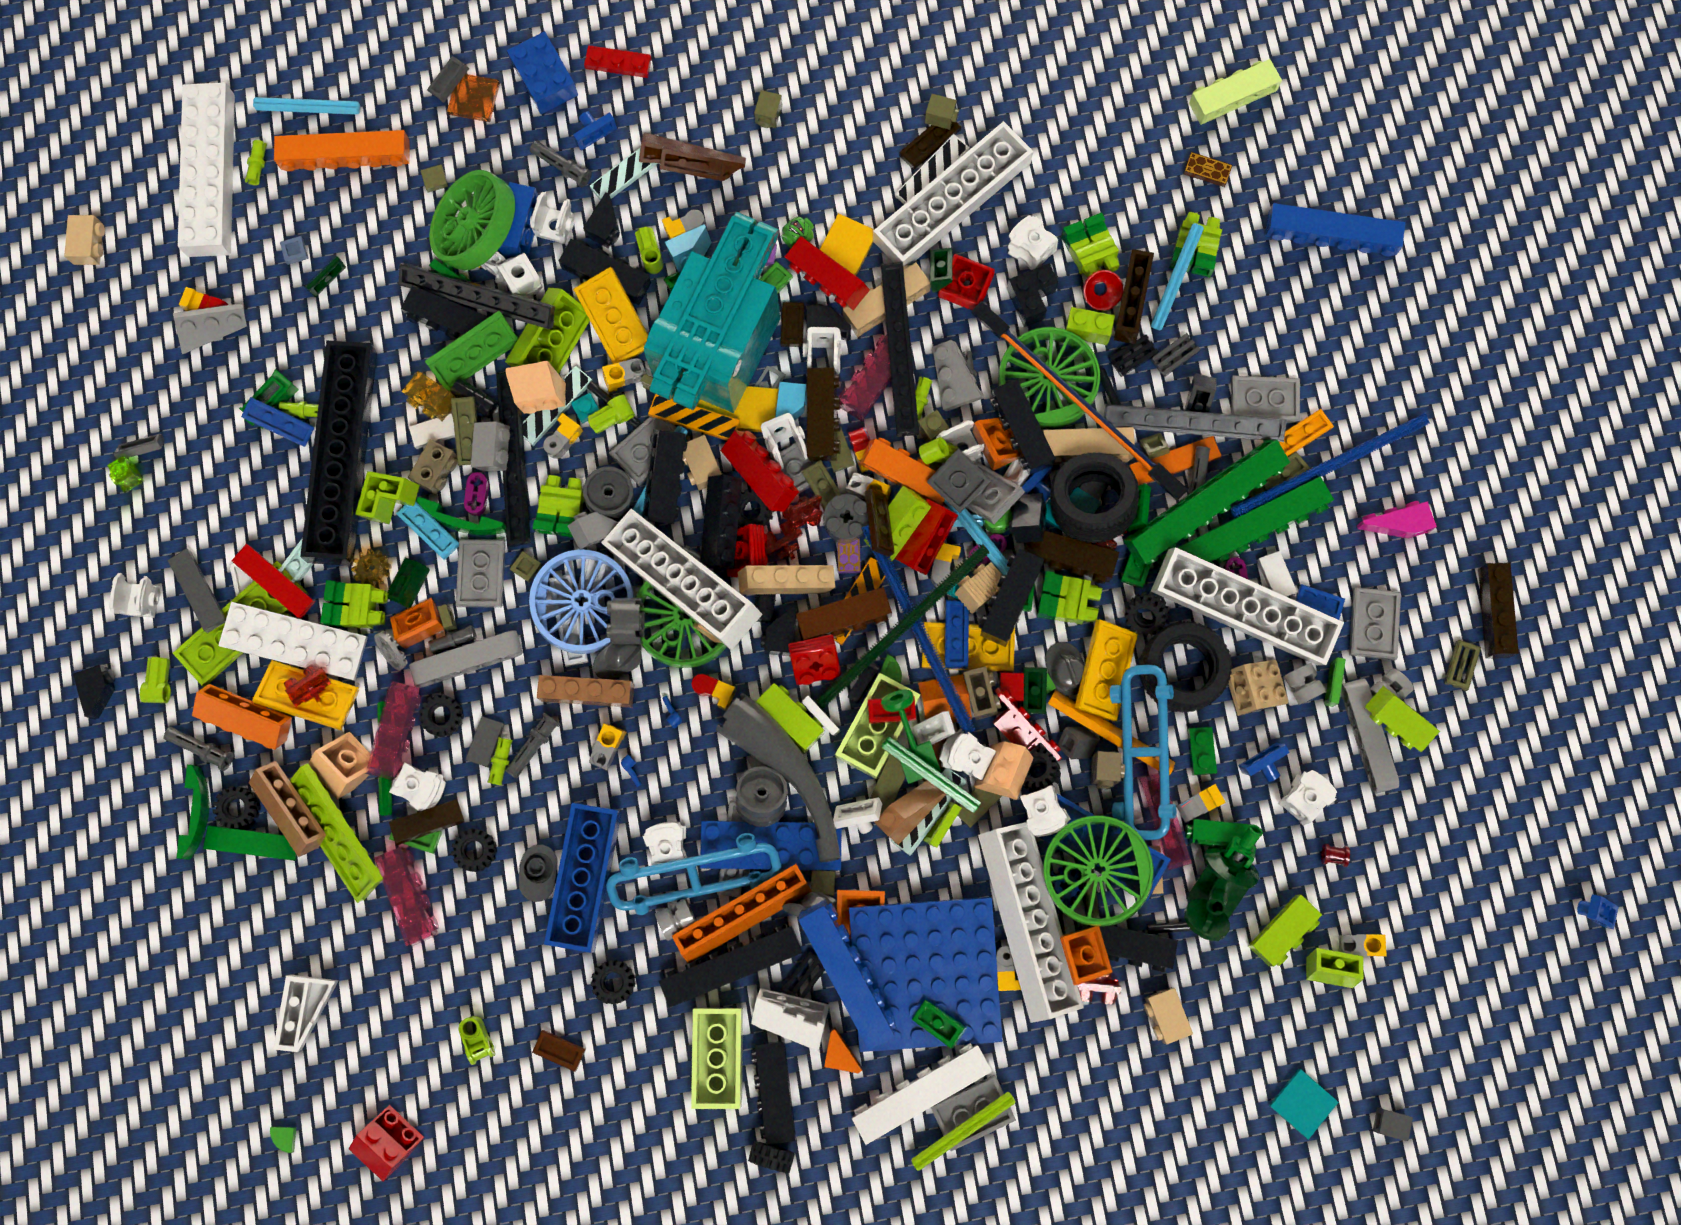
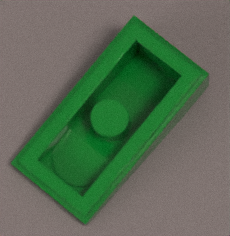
M926 999L912 1018L914 1022L949 1048L955 1047L967 1027Z

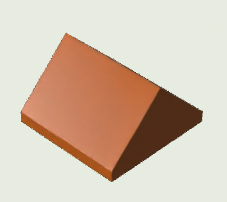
M1001 417L978 420L974 423L973 434L978 444H984L982 452L993 471L1020 458L1018 451H1014L1009 443L1011 436L1008 430L1004 431L1000 424L999 418Z
M432 598L390 617L394 640L404 649L445 630Z
M963 674L948 677L951 678L949 681L952 680L950 682L953 683L951 686H955L953 689L956 688L954 691H957V696H960L958 699H961V704H964L962 707L965 706V712L969 714V720H972L969 692ZM938 679L919 682L918 688L921 694L920 698L925 720L941 712L949 711L952 723L959 722L955 718L956 716H954L955 713L951 710L952 708H950L951 705L946 700L947 697L942 692L943 689L941 690L942 687L938 684L939 681L937 682Z
M837 890V922L839 926L844 924L850 939L849 907L884 905L885 891Z
M1099 926L1066 933L1060 937L1073 985L1112 973Z
M836 1027L833 1028L830 1032L824 1067L860 1073L862 1066Z

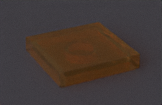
M465 74L452 91L447 109L448 114L490 122L500 86L499 80Z

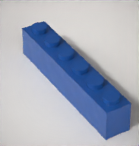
M1273 203L1268 212L1265 236L1272 237L1274 240H1293L1298 244L1307 242L1314 243L1319 247L1334 246L1340 250L1355 249L1362 253L1375 252L1381 253L1383 256H1394L1403 247L1405 222Z

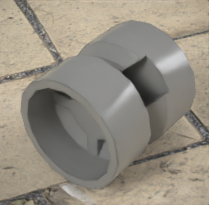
M1312 663L1304 665L1284 676L1289 687L1295 689L1293 694L1299 705L1327 692L1321 680H1316L1317 672Z
M1394 668L1382 677V682L1378 681L1370 688L1373 697L1382 686H1385L1400 699H1405L1414 690L1411 681Z
M686 899L673 904V909L671 910L665 908L655 913L657 922L667 941L673 939L672 935L696 922V918Z

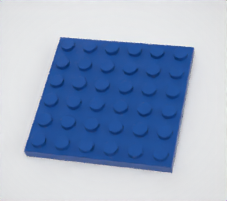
M992 897L849 907L852 946H856L861 956L860 965L862 968L867 967L873 978V989L878 988L884 998L885 1006L883 1007L885 1011L890 1009L896 1020L895 1037L871 1050H868L858 1032L859 1052L947 1046L912 1020L925 999L967 1027L956 1045L1003 1042Z

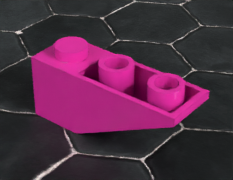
M1414 501L1406 504V508L1400 510L1397 507L1385 510L1383 515L1376 516L1373 513L1362 517L1363 521L1357 525V529L1409 539L1429 533L1437 526L1428 501L1419 504V501Z

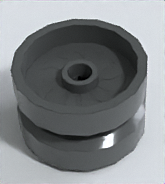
M601 467L596 469L587 477L583 485L584 501L590 514L598 512L618 521L632 509L634 504L633 485L630 478L618 468Z
M765 766L753 767L743 773L736 786V810L742 820L756 827H767L777 823L782 818L787 807L788 796L787 782L782 774L773 768Z

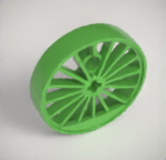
M485 170L471 171L455 181L441 198L431 221L429 238L433 253L449 266L464 271L475 269L487 262L503 244L513 222L515 197L510 186L496 175ZM466 201L467 206L462 207V203Z
M1054 327L1037 328L1018 337L1024 345L1034 342L1036 349L1033 353L1036 356H1045L1047 359L1045 364L1065 382L1092 383L1091 392H1087L1066 382L1079 395L1086 397L1084 400L1092 406L1100 386V368L1093 350L1082 338L1070 331ZM1049 340V350L1040 347L1038 341ZM1053 340L1064 344L1052 366ZM1010 345L1004 353L999 366L998 387L1006 384L1005 377L1033 379L1020 384L1022 389L1037 384L1025 394L1027 399L1041 388L1032 407L1033 412L1043 392L1047 391L1046 412L1034 414L1041 429H1059L1079 420L1085 412L1053 382L1045 379V375L1031 362V365L1012 357L1018 350ZM1069 345L1074 348L1076 352L1056 368L1066 346ZM1079 354L1086 361L1085 363L1062 370ZM1011 362L1032 373L1007 372L1005 368L1007 363ZM1089 367L1091 377L1066 375ZM1057 390L1071 405L1063 407ZM1050 391H1052L1058 409L1050 411Z
M647 581L644 582L636 598H642L644 604L648 596L672 610L644 608L643 605H640V612L670 616L645 623V628L670 622L646 640L645 637H640L643 641L641 645L654 659L676 668H694L711 662L727 648L723 643H719L715 648H711L701 633L692 627L696 621L691 617L689 619L685 618L682 621L680 614L686 613L676 606L675 608L651 594L650 591L654 587ZM689 627H692L707 647L708 653L700 657L696 656ZM670 631H678L679 638L676 641H669L667 639ZM685 631H687L693 658L680 660L682 643L685 638ZM662 635L665 643L661 650L657 652L650 644ZM668 646L677 647L675 659L663 655Z
M1088 816L1069 823L1055 835L1045 854L1043 875L1051 899L1065 915L1085 925L1110 926L1127 920L1144 905L1152 889L1154 865L1146 842L1131 826L1112 817ZM1095 824L1105 825L1099 858H1097L1091 825ZM1087 826L1094 859L1074 832L1075 830ZM1112 826L1122 830L1104 859H1102L1108 827ZM1071 833L1089 861L1061 843L1062 840ZM1125 833L1128 834L1132 846L1107 862ZM1057 847H1061L1087 866L1053 859ZM1133 850L1136 861L1110 866ZM1051 863L1067 866L1064 870V875L1051 877ZM1096 865H1100L1101 869L1105 868L1101 877H1097L1096 873H1092ZM1137 865L1139 876L1110 870ZM1073 869H1077L1082 873L1081 879L1077 882H1072L1068 879V873ZM1110 875L1139 881L1140 895ZM1065 879L1070 887L1056 894L1052 882ZM1107 879L1137 898V901L1129 909H1126ZM1088 881L1071 908H1068L1060 900L1061 897ZM1094 881L1088 916L1085 917L1075 913V908ZM1103 882L1123 909V913L1110 917ZM1098 883L1106 918L1103 919L1091 917Z

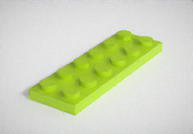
M279 561L272 564L277 569H280L282 566ZM284 568L282 573L292 581L293 577ZM255 581L231 601L282 615L290 612ZM295 581V584L299 588H301L306 594L309 595V593L297 581ZM229 602L222 609V612L226 618L228 615L231 602ZM225 623L209 633H206L201 627L173 652V655L203 687L208 685L244 653L218 646Z
M309 764L300 766L290 779V782L326 834L320 847L355 901L359 903L365 900L383 880L380 870L373 864L367 850L358 841L354 830L349 827L343 818L342 812L332 801L329 792L325 790L319 781L316 772L312 770Z

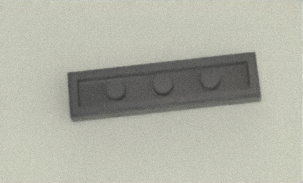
M186 548L167 560L203 630L209 633L225 623L226 617L192 552Z

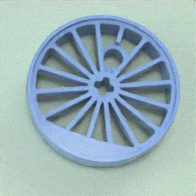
M584 549L564 552L549 560L537 573L532 583L529 596L532 620L539 633L558 649L575 654L599 652L611 642L610 638L607 637L601 641L599 640L589 612L606 628L607 624L592 609L608 615L607 607L599 605L600 598L608 596L612 601L615 598L613 593L622 589L627 590V598H634L632 584L623 568L613 559L600 552ZM582 559L581 590L578 588L568 563L569 561ZM585 560L598 561L585 590ZM565 563L575 587V592L553 571L556 567ZM602 564L612 568L613 571L590 592ZM550 574H552L572 594V596L548 586ZM616 574L624 582L622 585L612 589L599 591ZM547 590L569 600H547ZM581 597H584L585 600L588 601L584 602L583 606H580L579 603L576 602L580 601ZM546 605H568L546 614ZM571 610L548 631L547 619ZM575 614L563 641L553 637L552 634ZM584 614L587 617L596 643L584 645ZM580 615V645L568 644V639Z

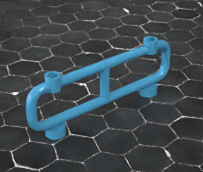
M1156 665L1132 666L1124 672L1121 685H1112L1110 687L1111 702L1113 704L1122 703L1123 764H1125V775L1123 778L1124 802H1114L1112 815L1113 818L1124 821V823L1131 826L1144 840H1157L1164 837L1170 828V818H1176L1177 815L1176 805L1170 804L1167 699H1173L1174 690L1172 685H1167L1166 674ZM1153 674L1157 678L1155 693L1158 699L1159 747L1132 748L1131 679L1134 675ZM1159 756L1160 805L1158 814L1161 818V824L1157 830H1137L1134 826L1132 757Z
M744 833L736 838L737 848L642 868H639L636 858H625L619 863L620 872L613 874L608 879L606 890L610 902L617 909L623 911L635 909L637 915H644L649 912V906L749 885L752 890L780 873L781 862L779 854L771 844H756L753 834ZM765 852L770 857L772 869L768 872L753 871L745 877L702 886L696 869L698 865ZM687 868L692 888L650 897L638 895L631 901L620 900L616 890L618 882Z

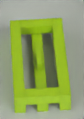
M949 802L946 810L924 837V842L936 848L939 846L962 809L953 802Z

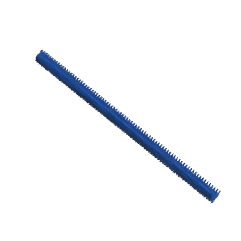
M1423 413L1419 417L1417 416L1400 426L1390 429V431L1388 430V432L1376 436V438L1374 437L1357 447L1347 450V452L1335 456V458L1333 457L1323 462V464L1321 463L1316 467L1308 469V471L1306 470V472L1296 475V477L1294 476V478L1282 482V484L1272 487V489H1267V491L1260 493V495L1257 494V496L1255 495V497L1247 499L1245 502L1243 501L1233 506V508L1231 507L1230 512L1233 518H1238L1320 476L1323 477V475L1325 476V474L1333 472L1337 468H1342V466L1349 464V462H1354V460L1361 458V456H1366V454L1373 452V450L1376 451V449L1378 450V448L1388 445L1390 442L1393 443V441H1397V439L1402 438V436L1404 437V435H1409V433L1416 431V429L1423 428V426L1430 424L1427 414Z
M869 525L861 528V530H863L862 532L867 537L866 540H868L867 542H869L871 548ZM873 551L880 568H882L881 570L885 573V578L890 583V588L894 591L893 594L895 593L894 596L899 601V606L903 609L902 612L904 611L903 614L909 615L907 612L911 613L909 610L913 611L911 609L913 603H910L912 600L907 598L909 595H906L908 592L905 593L907 590H903L905 587L902 588L904 586L901 585L903 582L900 583L901 580H898L900 578L897 577L899 574L896 575L898 572H894L896 569L893 570L895 568L892 567L894 564L891 565L893 562H889L891 559L888 560V558L890 557ZM917 619V622L915 621V624L911 625V630H913L912 632H914L916 640L921 645L920 648L925 653L924 656L926 655L925 658L930 663L929 666L934 671L933 674L938 679L937 682L939 681L938 684L942 687L941 690L943 689L942 692L947 697L946 700L951 705L950 708L955 713L954 716L959 721V726H962L963 734L976 731L974 730L975 727L973 728L974 725H971L973 722L970 723L972 720H969L968 712H965V706L962 707L964 704H961V699H958L960 696H957V691H954L956 688L953 689L955 686H951L953 683H950L952 680L949 681L951 678H948V673H945L947 670H944L945 667L942 668L944 666L941 665L943 662L938 660L940 657H937L939 654L936 655L938 652H935V647H932L934 644H931L932 641L929 642L931 640L928 639L930 636L927 637L929 634H925L927 631L924 632L926 628L923 629L925 626H922L923 623L920 624L922 621Z

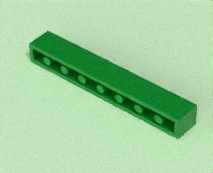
M1266 440L1148 522L1147 526L1138 529L1123 541L1137 563L1152 564L1158 560L1159 554L1164 551L1167 552L1168 549L1175 548L1177 546L1176 543L1182 538L1187 539L1195 533V529L1213 521L1212 517L1218 513L1222 514L1228 511L1232 503L1248 497L1249 491L1267 483L1266 479L1281 474L1285 470L1284 467L1291 462L1278 440Z
M1320 476L1178 547V549L1207 562H1217L1219 565L1229 560L1230 554L1237 552L1239 555L1250 549V544L1257 542L1259 545L1270 539V534L1277 532L1279 535L1290 529V524L1296 522L1299 525L1310 519L1308 515L1314 512L1319 515L1330 509L1328 505L1334 498ZM1166 554L1160 556L1157 560L1160 568L1162 566Z

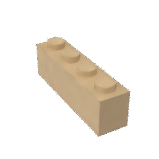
M917 263L911 266L908 264L903 267L907 306L930 292L931 288L929 279ZM882 282L875 289L869 288L870 291L854 311L848 306L843 308V318L851 325V329L857 338L886 320Z
M1134 427L1116 428L1135 445ZM1103 428L1043 430L1056 458L1054 465L1067 462L1077 455L1093 452L1112 455L1125 463L1134 457Z
M833 565L745 566L738 572L739 593L741 595L826 594L835 588Z

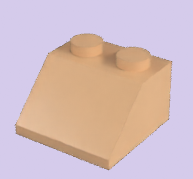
M548 361L506 368V376L514 403L524 414H532L541 410H554L565 406L566 383Z
M350 732L315 750L308 763L312 770L316 772L319 781L337 800L358 787L378 767V761Z
M1006 741L992 744L990 748L997 752L983 780L977 779L974 787L1017 800L1033 761V756L1025 746Z

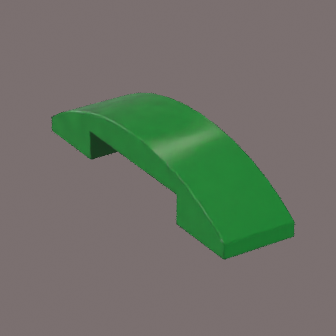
M418 497L416 500L432 518L458 532L482 536L506 532V525L503 522L482 516L479 524H475L443 514L444 508L437 502Z
M187 765L184 787L193 790L188 835H179L177 859L190 860L203 839L208 823V786L201 767Z
M207 826L203 849L296 861L297 854L284 835Z

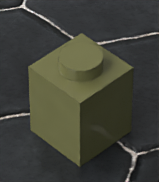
M763 90L760 91L754 112L755 124L763 128L777 127L783 106L782 95Z
M931 94L926 110L925 123L950 130L952 122H957L959 109H956L957 100Z
M938 410L918 421L919 433L926 443L936 439L942 431L949 429V426Z

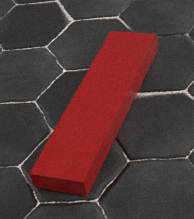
M245 544L231 560L299 619L316 602L248 544Z

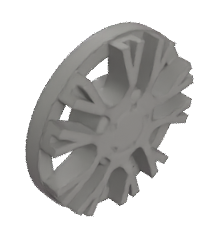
M381 631L374 636L376 645L387 662L396 670H402L408 663L404 652L398 650L397 646L399 644L397 641H393L392 636L389 633L386 634L385 631Z

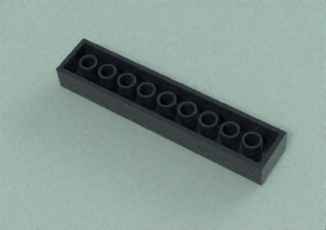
M326 340L300 557L307 563L353 566L359 517L355 514L362 491L377 352L372 343Z

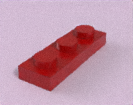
M588 45L584 66L585 69L648 78L652 57L650 54Z

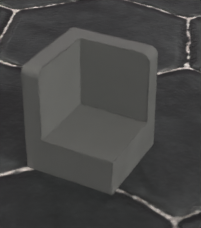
M1085 726L1065 727L1058 746L1071 760L1087 759L1092 757L1099 738Z
M1377 1107L1372 1131L1408 1141L1413 1117Z

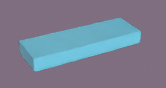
M416 501L414 507L404 505L396 513L442 559L445 560L459 547V542Z

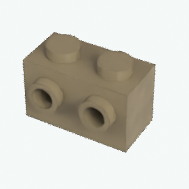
M430 439L407 478L419 484L420 488L437 495L445 487L446 478L450 471L452 472L456 468L458 463L457 455L454 451Z
M986 666L965 671L964 676L975 719L980 720L998 715L997 709L1001 708L998 695H993L991 687L996 686L993 673H988Z
M1096 752L1092 756L1090 784H1096L1097 789H1110V787H1114V785L1119 783L1125 775V764H1121L1122 753Z

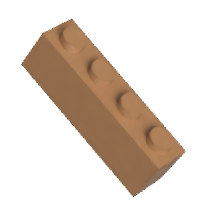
M539 675L537 699L541 702L633 708L635 685L632 681Z
M277 761L255 769L249 784L297 856L301 857L319 848L326 834Z

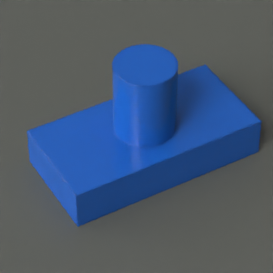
M587 111L579 117L584 128L574 133L573 136L576 145L582 151L615 131L617 126L610 112L595 121L591 113Z
M1053 466L1034 473L1022 486L1025 491L1024 494H1032V492L1043 493L1046 502L1050 498V488L1043 481L1051 473Z
M1276 742L1239 764L1238 767L1243 774L1252 776L1262 770L1267 781L1271 782L1281 776L1274 762L1290 752L1285 744Z
M1592 894L1590 902L1580 901L1578 903L1577 912L1579 915L1587 916L1588 919L1604 928L1614 930L1619 907L1602 896Z

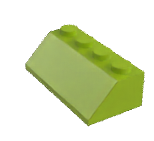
M548 288L540 302L555 306L553 328L546 329L527 323L505 361L511 367L548 361L559 374L590 321L582 305L563 289Z

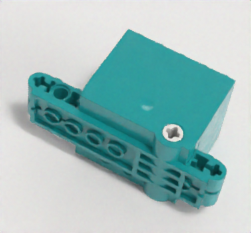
M736 212L731 217L711 259L691 251L659 317L652 325L644 346L645 357L653 376L650 392L668 400L673 398V402L691 410L696 408L699 400H703L731 413L735 412L781 319L776 287L759 280L777 242L779 229L761 221L757 224L756 219Z

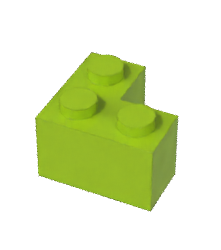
M367 471L355 515L370 521L390 524L395 503L414 507L420 485L406 478Z

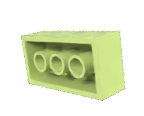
M879 673L839 746L835 757L877 779L890 755L881 747L883 741L888 736L897 741L904 726L902 722L869 724L868 699H882L892 692L911 689ZM911 690L915 696L916 706L921 694Z
M743 1008L693 1009L691 1109H740L742 1107Z

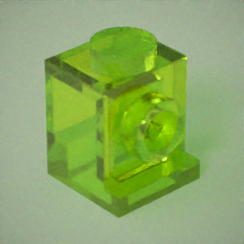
M124 456L107 465L110 470L109 477L115 485L121 487L124 493L144 482L135 464Z

